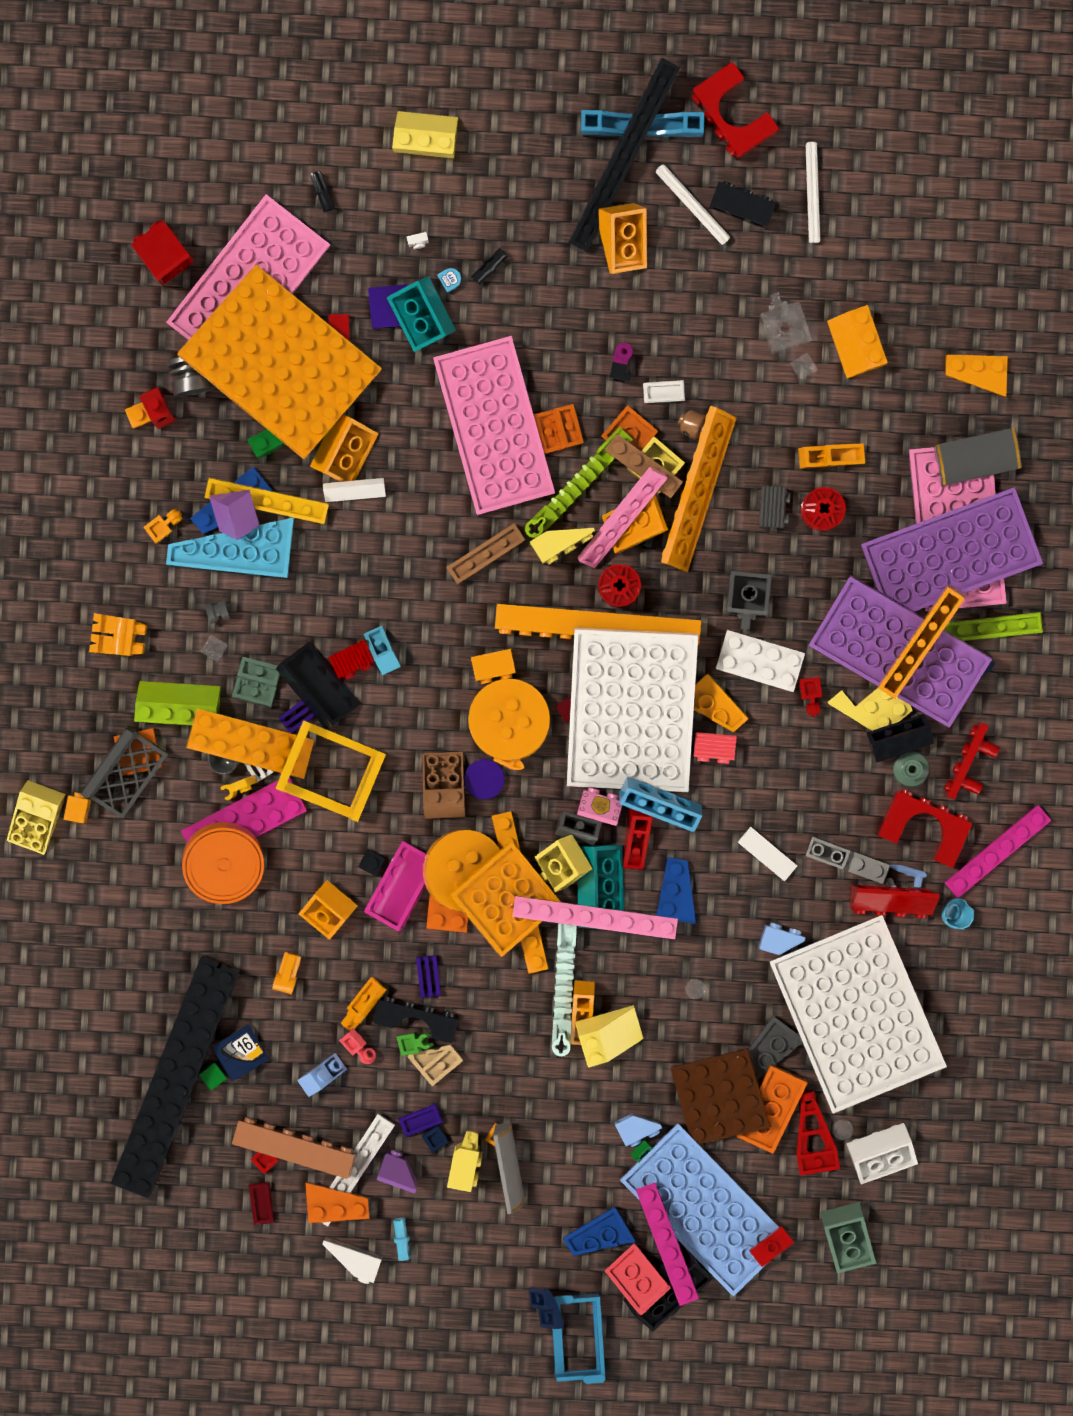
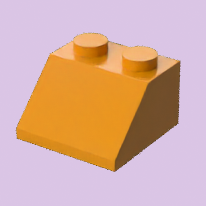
M326 880L300 911L299 915L330 940L358 905L338 890L335 885Z

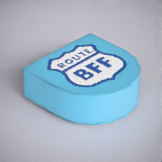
M449 268L437 275L447 293L456 289L461 283L460 273L456 269Z

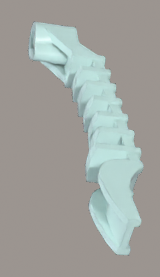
M558 923L557 971L555 973V1006L553 1008L552 1050L557 1056H565L570 1051V1016L572 1013L571 1002L573 1000L572 979H574L573 960L575 958L574 948L576 946L577 929L576 925ZM561 1035H563V1043L565 1045L563 1049H559L558 1046Z

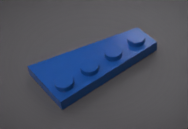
M254 467L234 482L273 491ZM211 501L190 518L203 534L218 528Z

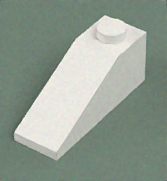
M328 1237L324 1238L323 1245L354 1277L358 1278V1281L369 1284V1282L374 1283L383 1256Z

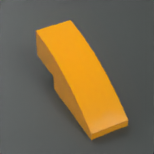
M864 443L798 448L800 469L865 464Z

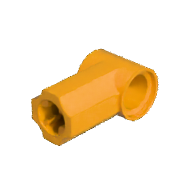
M290 952L284 953L279 972H277L273 983V990L292 995L302 956Z

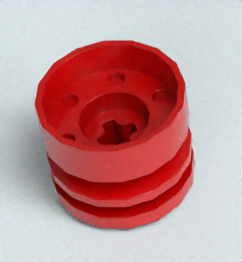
M828 487L816 488L807 494L800 508L801 518L805 525L812 530L820 532L828 531L837 526L844 518L846 511L845 501L841 494ZM820 504L822 506H824L825 504L828 505V508L826 509L828 513H820Z
M623 564L612 565L605 569L598 582V591L602 600L608 605L617 608L626 607L633 603L641 589L640 577L637 572L630 566ZM618 580H622V584H625L621 591L614 587Z

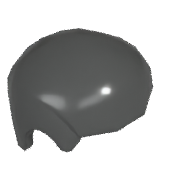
M208 754L209 766L220 775L231 773L240 763Z

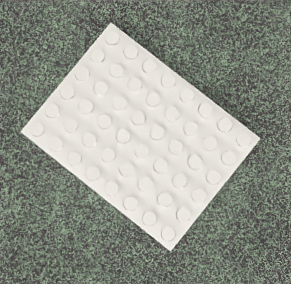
M575 627L567 786L621 789L628 776L665 791L688 792L698 633Z
M882 915L770 961V965L833 1114L947 1067Z

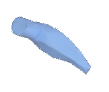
M890 865V868L915 877L914 887H922L923 878L927 877L924 871L903 865Z

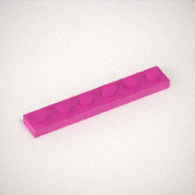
M1036 805L944 882L956 898H959L1047 825L1051 819L1039 805Z
M654 1182L636 1189L679 1306L699 1299L656 1183Z

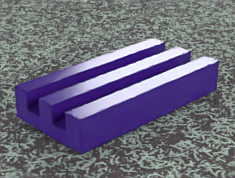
M300 701L279 717L291 734L301 727L303 720L308 722L315 717L311 713L294 727H290L291 723L309 711L306 707L288 721L285 720L286 717L304 705L303 701Z
M437 955L416 957L421 998L441 996ZM429 960H433L436 992H432ZM421 961H425L427 993L424 991Z

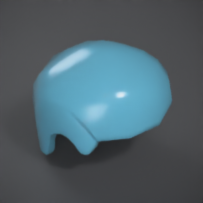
M951 898L945 902L941 909L942 920L950 928L963 930L973 922L974 909L961 898Z

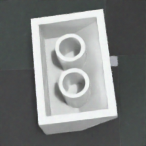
M904 1123L893 1125L888 1129L874 1132L869 1136L846 1143L861 1185L918 1164L912 1141Z

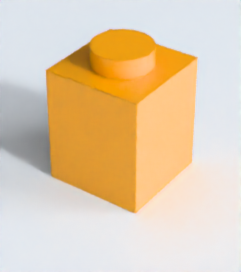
M79 792L69 795L63 820L87 823L91 799H87Z

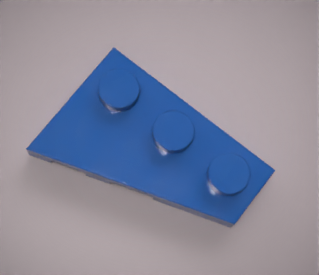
M667 857L656 916L678 918V921L696 924L688 861Z
M615 1206L563 1237L573 1256L636 1242Z

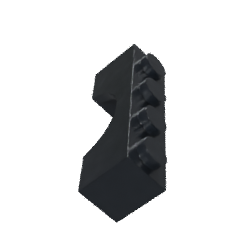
M384 996V998L379 999L373 1024L393 1028L400 1020L415 1017L423 1020L429 1026L432 1039L452 1043L458 1022V1017H455V1013L443 1011V1013L435 1012V1008L424 1006L423 1008L415 1007L416 1003L404 1001V1004L396 1002V998Z

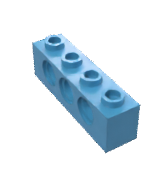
M628 776L619 792V804L695 832L703 816L701 804Z

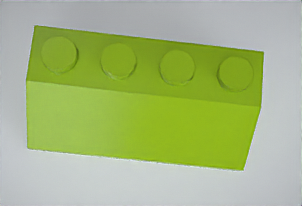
M140 681L135 702L134 722L192 725L196 708L219 714L221 686Z

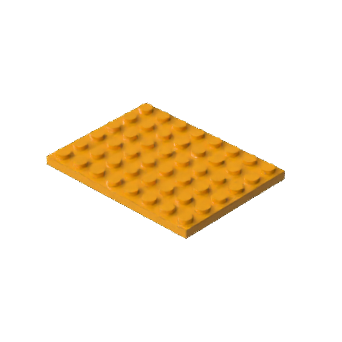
M257 265L249 271L177 353L182 360L303 459L310 454L382 369Z

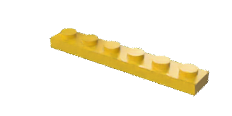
M209 477L205 492V498L210 499L211 495L250 490L254 507L257 510L321 524L325 523L328 503Z

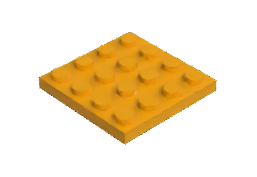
M513 842L506 844L449 894L500 957H503L542 922L540 920L513 917L515 896L561 902Z

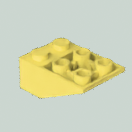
M594 528L546 531L530 541V545L542 564L547 562L550 565L558 560L557 555L562 552L566 555L576 549L575 544L581 541L584 544L591 540L595 530Z
M28 780L19 793L6 841L45 855L66 794Z

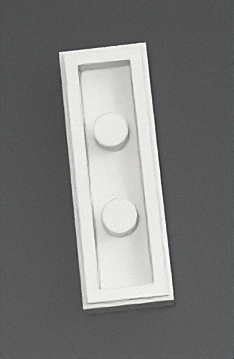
M384 478L323 484L325 502L386 497Z
M752 827L738 841L741 846L783 881L797 867L794 862Z

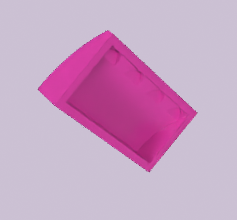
M402 841L364 912L401 932L426 887L423 878V863L427 853Z

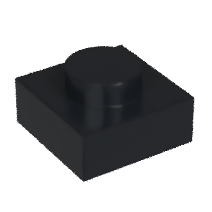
M367 849L358 867L377 876L385 857Z

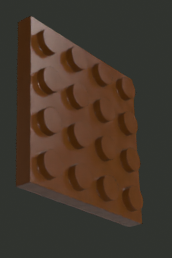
M749 1048L670 1068L688 1133L698 1144L770 1128L771 1125Z

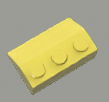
M398 111L394 127L393 152L454 158L458 117Z

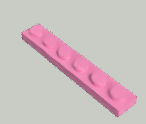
M653 467L648 468L578 555L579 562L593 568L600 563L667 480L668 477L664 472Z

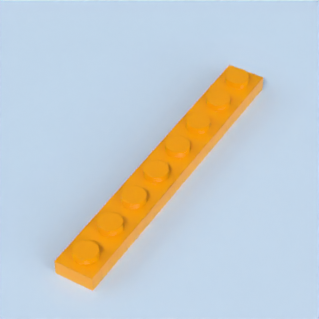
M512 812L492 815L499 849L501 850L506 844L513 842L521 852ZM536 926L521 940L529 974L548 969L539 927Z

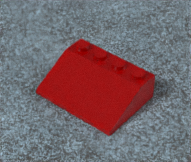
M851 884L849 908L854 910L855 914H866V911H874V915L886 916L887 912H892L897 917H907V914H915V918H927V915H933L940 894L931 889Z

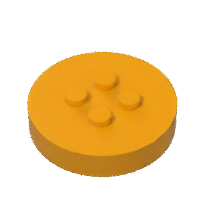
M502 679L488 684L475 696L470 706L468 723L475 743L485 754L503 761H516L527 758L542 746L549 732L550 715L545 699L536 688L521 680Z
M456 830L444 834L431 845L424 859L423 878L428 892L440 905L451 910L462 911L449 894L500 851L499 847L489 837L477 831Z

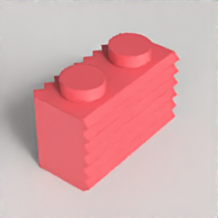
M695 732L693 756L697 757V761L709 762V758L718 759L717 763L729 764L730 760L735 759L736 736Z

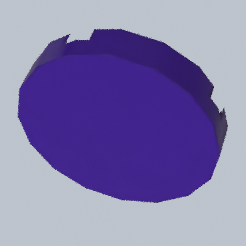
M480 759L474 761L467 768L464 783L472 796L478 799H489L495 797L501 791L504 785V774L501 767L494 761Z

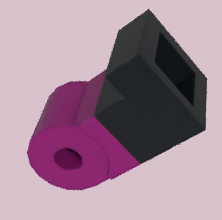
M620 343L616 347L609 380L629 384L631 373H627L626 368L628 361L632 357L633 349L628 343Z

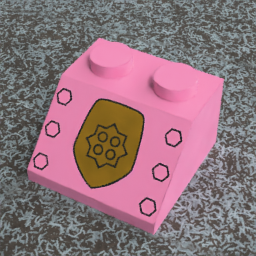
M589 787L588 791L583 790L577 815L617 826L622 805L619 804L618 795L608 793L607 796L600 794V790Z

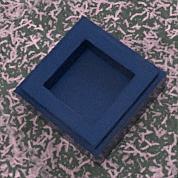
M439 1124L421 1136L432 1153L450 1142Z

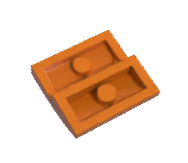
M574 404L533 414L544 454L584 443Z

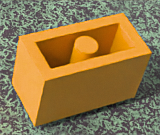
M511 649L471 657L475 679L480 681L481 684L493 682L492 678L499 676L501 680L513 678L512 674L516 673Z

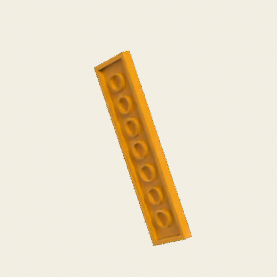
M710 406L706 414L705 424L699 436V443L693 455V462L687 474V481L681 493V500L674 515L675 519L668 534V541L662 552V563L685 572L689 570L737 418L717 407Z

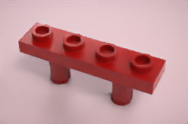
M982 722L973 725L969 734L972 737L969 744L965 743L962 748L961 754H963L960 762L957 761L954 765L952 772L955 774L952 780L947 781L944 787V791H946L944 796L955 800L961 788L977 795L980 793L983 784L967 777V772L978 751L996 758L1000 747L984 740L988 725Z

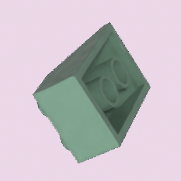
M860 1202L820 1212L837 1274L876 1264Z

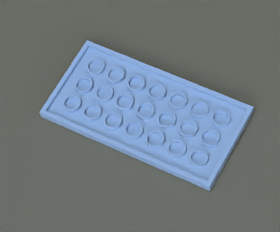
M679 1123L653 1146V1149L641 1158L639 1163L637 1162L620 1178V1181L638 1199L636 1189L654 1182L656 1183L676 1238L732 1296L738 1293L763 1268L749 1250L779 1226Z

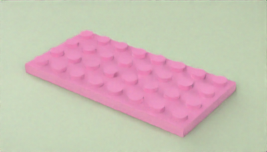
M266 194L166 323L189 340L255 265L259 266L293 294L331 245Z
M512 336L434 357L435 367L477 515L554 494L553 483Z
M934 448L909 450L916 524L996 494L994 475L942 486ZM1004 578L966 592L965 600L959 608L1006 604ZM933 605L925 607L924 612L930 611Z

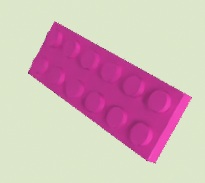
M289 776V779H288L287 782L294 784L293 781H292V779H291L290 776ZM276 781L181 830L185 841L188 842L190 837L204 826L218 822H229L246 828L255 837H258L308 810L301 798L275 789L278 782Z

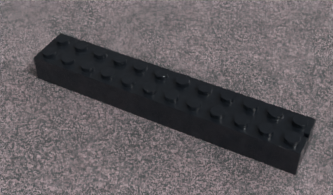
M205 955L201 956L110 1184L145 1198H149L152 1195L240 974V969L225 963L221 965V968H217L220 961Z

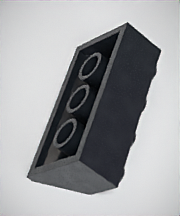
M683 1246L681 1251L698 1292L713 1277ZM664 1263L659 1266L657 1271L671 1289L642 1315L638 1314L626 1297L623 1299L633 1315L652 1332L681 1307L679 1306Z

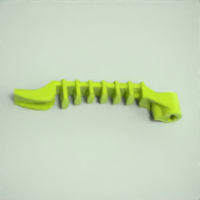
M621 427L601 445L594 457L591 456L589 458L590 461L582 466L581 471L576 473L575 477L568 481L563 489H560V493L553 497L552 501L545 505L526 524L525 532L529 537L537 538L545 533L568 510L567 508L574 504L575 500L583 494V491L591 486L590 484L598 478L602 471H605L606 467L615 460L605 449L616 434L629 443L633 440ZM543 520V522L538 527V530L540 532H534L532 534L531 525H537Z

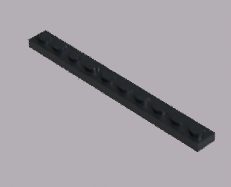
M664 58L660 59L568 241L570 244L586 252L588 251L599 229V209L611 206L680 69L679 66Z

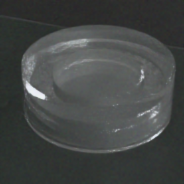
M693 978L686 983L685 991L690 998L699 999L705 994L706 987L703 981Z
M838 1119L832 1126V1132L836 1138L846 1140L851 1137L853 1127L848 1120Z

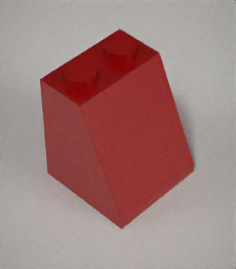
M162 220L161 222H154L149 227L150 230L145 234H138L133 239L134 242L131 246L156 280L164 286L195 261L165 221Z

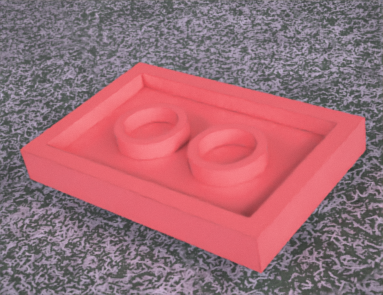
M635 1243L605 1270L640 1315L645 1313L671 1289L669 1284Z

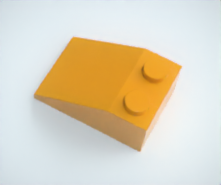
M635 203L600 208L599 230L609 272L615 274L647 268L646 208Z

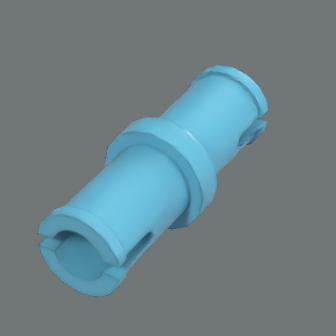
M396 1218L393 1220L395 1230L394 1243L397 1245L399 1261L411 1259L408 1244L410 1237L407 1235L406 1218Z

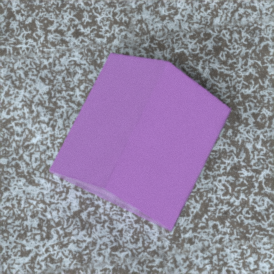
M250 490L210 496L220 532L238 540L259 526Z

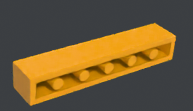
M948 583L879 683L878 688L894 699L897 698L965 600V593Z

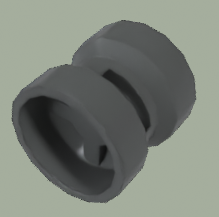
M225 599L220 600L218 604L209 603L205 605L211 624L216 623L220 618L224 620L231 618Z

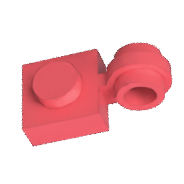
M354 1028L339 1040L352 1056L357 1053L362 1063L371 1064L375 1061V1051L372 1048H364L367 1043Z

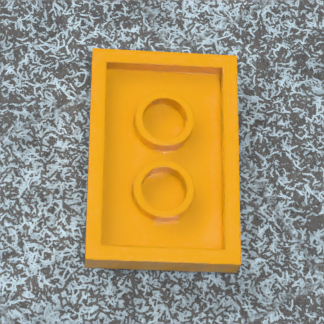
M654 494L612 546L614 553H621L668 530L656 494ZM615 509L602 515L604 523L615 511Z

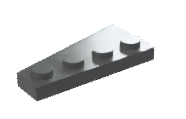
M775 1016L770 1018L749 1047L757 1079L767 1072L770 1064L777 1065L780 1060L788 1056L796 1047L803 1043L799 1034Z

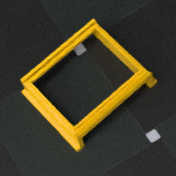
M303 720L275 789L358 822L386 754ZM308 731L371 757L350 807L287 782Z

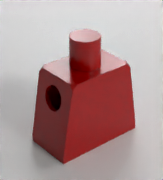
M160 386L139 396L151 422L157 429L176 421Z

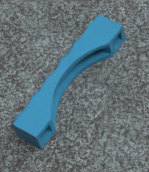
M581 110V135L622 136L632 114L603 110ZM704 112L657 114L646 136L703 137Z

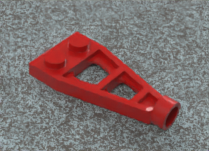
M805 1090L800 1098L796 1150L800 1176L840 1169L837 1148L815 1100V1090ZM805 1101H812L810 1104L805 1103ZM815 1114L819 1128L807 1130L805 1118L807 1115ZM819 1134L824 1141L825 1148L819 1151H807V1138L810 1135Z

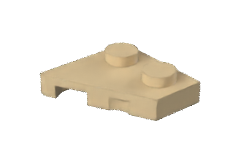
M451 1044L423 1050L420 1053L407 1056L431 1086L435 1085L464 1060Z

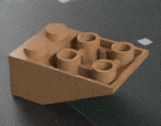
M463 752L422 753L423 809L425 819L465 817Z

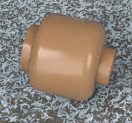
M690 410L686 414L683 413L678 421L680 432L694 440H698L703 430L706 416L695 410Z

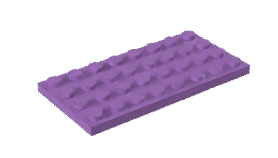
M1015 487L861 544L877 591L913 612L933 605L948 583L966 593L1043 564Z
M850 575L809 643V646L879 686V683L924 618ZM943 630L897 698L950 728L991 662L992 657Z

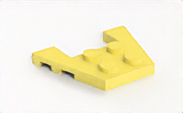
M879 688L875 689L856 706L853 705L842 690L827 702L871 731L900 722L913 711L911 705L899 698H892Z

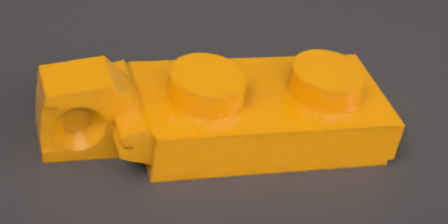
M370 977L347 1007V1015L341 1024L350 1031L353 1028L355 1029L387 989L377 979Z

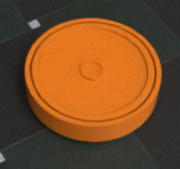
M229 822L209 824L196 831L186 843L182 855L183 876L191 891L205 901L216 904H230L240 901L250 895L262 879L264 857L261 845L249 830L238 824Z

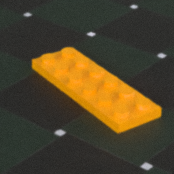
M196 708L186 748L282 773L297 735ZM305 738L290 774L291 776L304 779L314 744L313 739Z

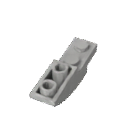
M812 837L806 853L807 857L884 884L890 868L889 864Z

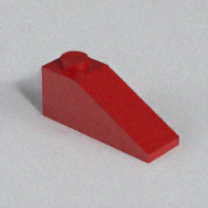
M631 808L628 810L623 868L643 870L653 817Z

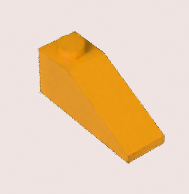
M574 981L571 1044L581 1045L575 1022L593 1017L595 982Z

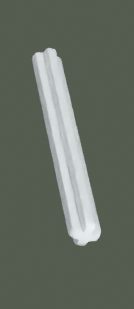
M807 142L806 171L809 242L819 243L817 143Z
M664 164L657 168L656 173L711 234L722 245L730 239L725 230Z

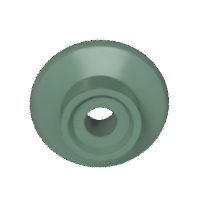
M916 751L899 755L893 766L896 780L906 787H917L923 784L930 770L927 759ZM912 765L915 767L914 773L909 772V767Z

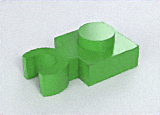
M418 1032L398 1035L396 1038L401 1056L420 1053L422 1049L432 1047L433 1043L428 1044L425 1041V1038L429 1037L431 1033L425 1032L418 1036Z

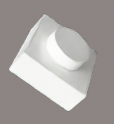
M426 232L406 236L409 247L414 249L424 248L425 244L429 243Z

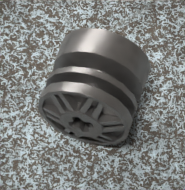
M179 356L167 361L169 368H176L171 370L169 374L180 377V379L171 383L175 397L200 394L216 388Z

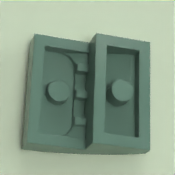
M242 657L232 699L271 709L280 678L279 672L275 669L277 665Z

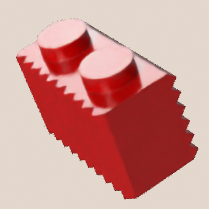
M366 639L328 657L338 678H344L345 681L356 676L354 672L362 669L364 672L373 668L372 663L375 662Z

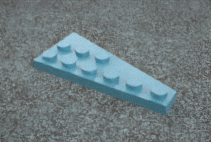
M294 517L261 524L238 540L220 533L168 544L166 565L288 578Z

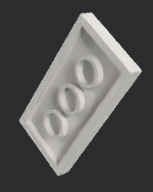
M727 630L715 669L794 692L805 653Z

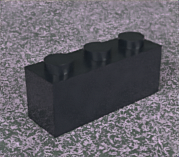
M723 181V183L718 182L709 206L710 209L763 229L767 228L776 204L772 202V198L761 195V197L755 196L753 191L742 188V190L736 189L734 184Z
M925 714L866 733L869 747L876 763L934 744L931 727Z

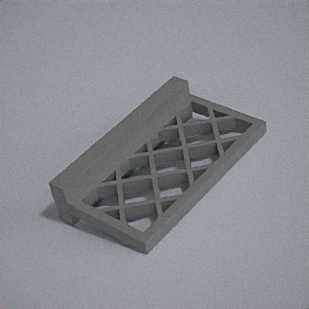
M129 725L126 726L81 793L87 799L91 798L121 819L124 818L168 755V752L134 731L135 729ZM135 738L143 743L144 749L132 751V741ZM156 751L162 756L158 761L149 762L147 752ZM145 753L146 763L135 765L133 755ZM130 755L132 766L121 767L120 758ZM147 766L149 773L147 777L138 778L136 768ZM133 769L135 779L124 781L122 771ZM119 771L121 782L109 784V774ZM136 783L137 791L126 795L125 784ZM122 785L124 795L112 797L110 787ZM108 788L109 798L101 799L95 794L99 789ZM125 799L126 807L122 812L114 807V800Z

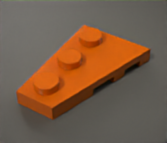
M306 1181L308 1223L370 1218L368 1197L331 1189L326 1186H319Z

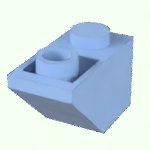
M771 922L770 925L765 924L758 948L780 955L804 942L805 937L801 935L802 931L793 928L786 931L782 929V925Z
M334 1053L297 1081L308 1097L322 1090L346 1071L347 1068L337 1054Z
M635 1113L615 1121V1126L625 1146H636L642 1142V1138L646 1136L651 1138L659 1134V1130L662 1129L659 1121Z

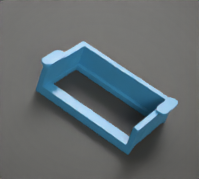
M599 1293L553 1296L559 1310L560 1304L592 1302L597 1368L564 1371L562 1328L552 1329L556 1381L583 1380L586 1384L603 1383L605 1381V1365Z

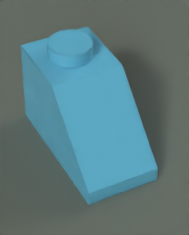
M382 626L364 634L372 656L382 675L401 667Z

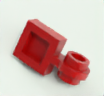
M820 677L800 679L801 700L810 699V703L806 704L807 715L816 717L817 714H820L819 702H815V698H822Z

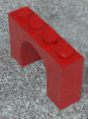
M731 62L693 88L691 99L697 107L701 106L704 111L705 120L709 124L712 122L716 128L714 132L718 139L725 141L727 144L725 148L731 157L735 156L738 160L778 133L779 128L768 112L744 127L731 126L723 120L719 112L720 100L744 81L741 72L734 62Z
M907 790L895 791L876 835L897 844L907 821L911 817L920 813L931 814L938 820L942 831L940 842L932 859L954 868L972 826V823L968 822L969 817L959 813L957 816L949 814L950 809L941 805L938 808L931 806L932 801L923 797L917 800L912 797L913 793Z

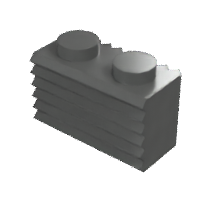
M761 487L759 527L783 529L784 524L788 525L789 512H785L786 504L790 503V492H787V487Z
M563 811L558 819L555 835L566 837L572 834L576 841L594 846L602 823L601 821L597 822V820L594 821L593 819Z

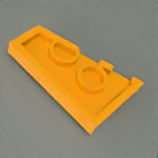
M946 355L945 376L1006 397L1008 356Z
M708 673L695 684L694 711L703 714L732 732L749 719Z

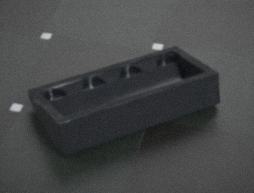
M310 642L306 643L275 668L326 730L332 728L360 705V702L341 679L338 678L337 674Z

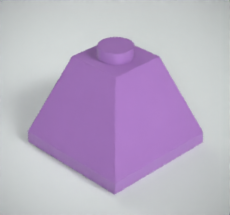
M387 1150L377 1180L415 1194L418 1181L407 1158L402 1156L403 1153L398 1150Z

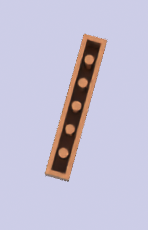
M250 1117L238 1120L232 1141L233 1145L345 1179L350 1178L358 1153H354L350 1147H334L333 1142L322 1140V1143L314 1141L315 1137L303 1134L301 1137L295 1135V1131L285 1128L281 1131L275 1129L276 1125L270 1123L261 1125L256 1123V1119Z

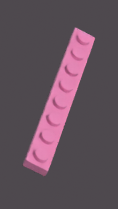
M515 896L513 917L675 939L678 918Z

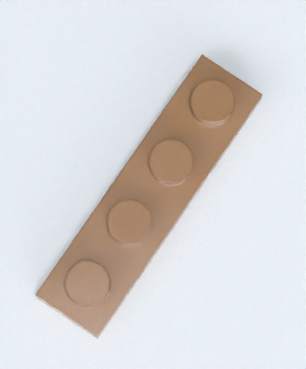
M618 434L614 436L605 449L608 454L640 477L644 475L649 467L664 472L668 478L659 488V491L670 499L683 482Z
M514 523L446 568L458 585L524 542L525 539Z

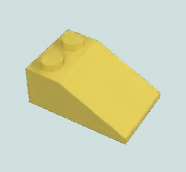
M634 1005L575 1022L588 1068L609 1062L643 1039Z

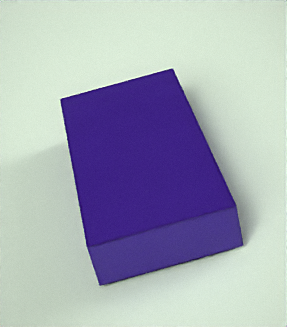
M436 1103L398 1118L405 1137L443 1123Z

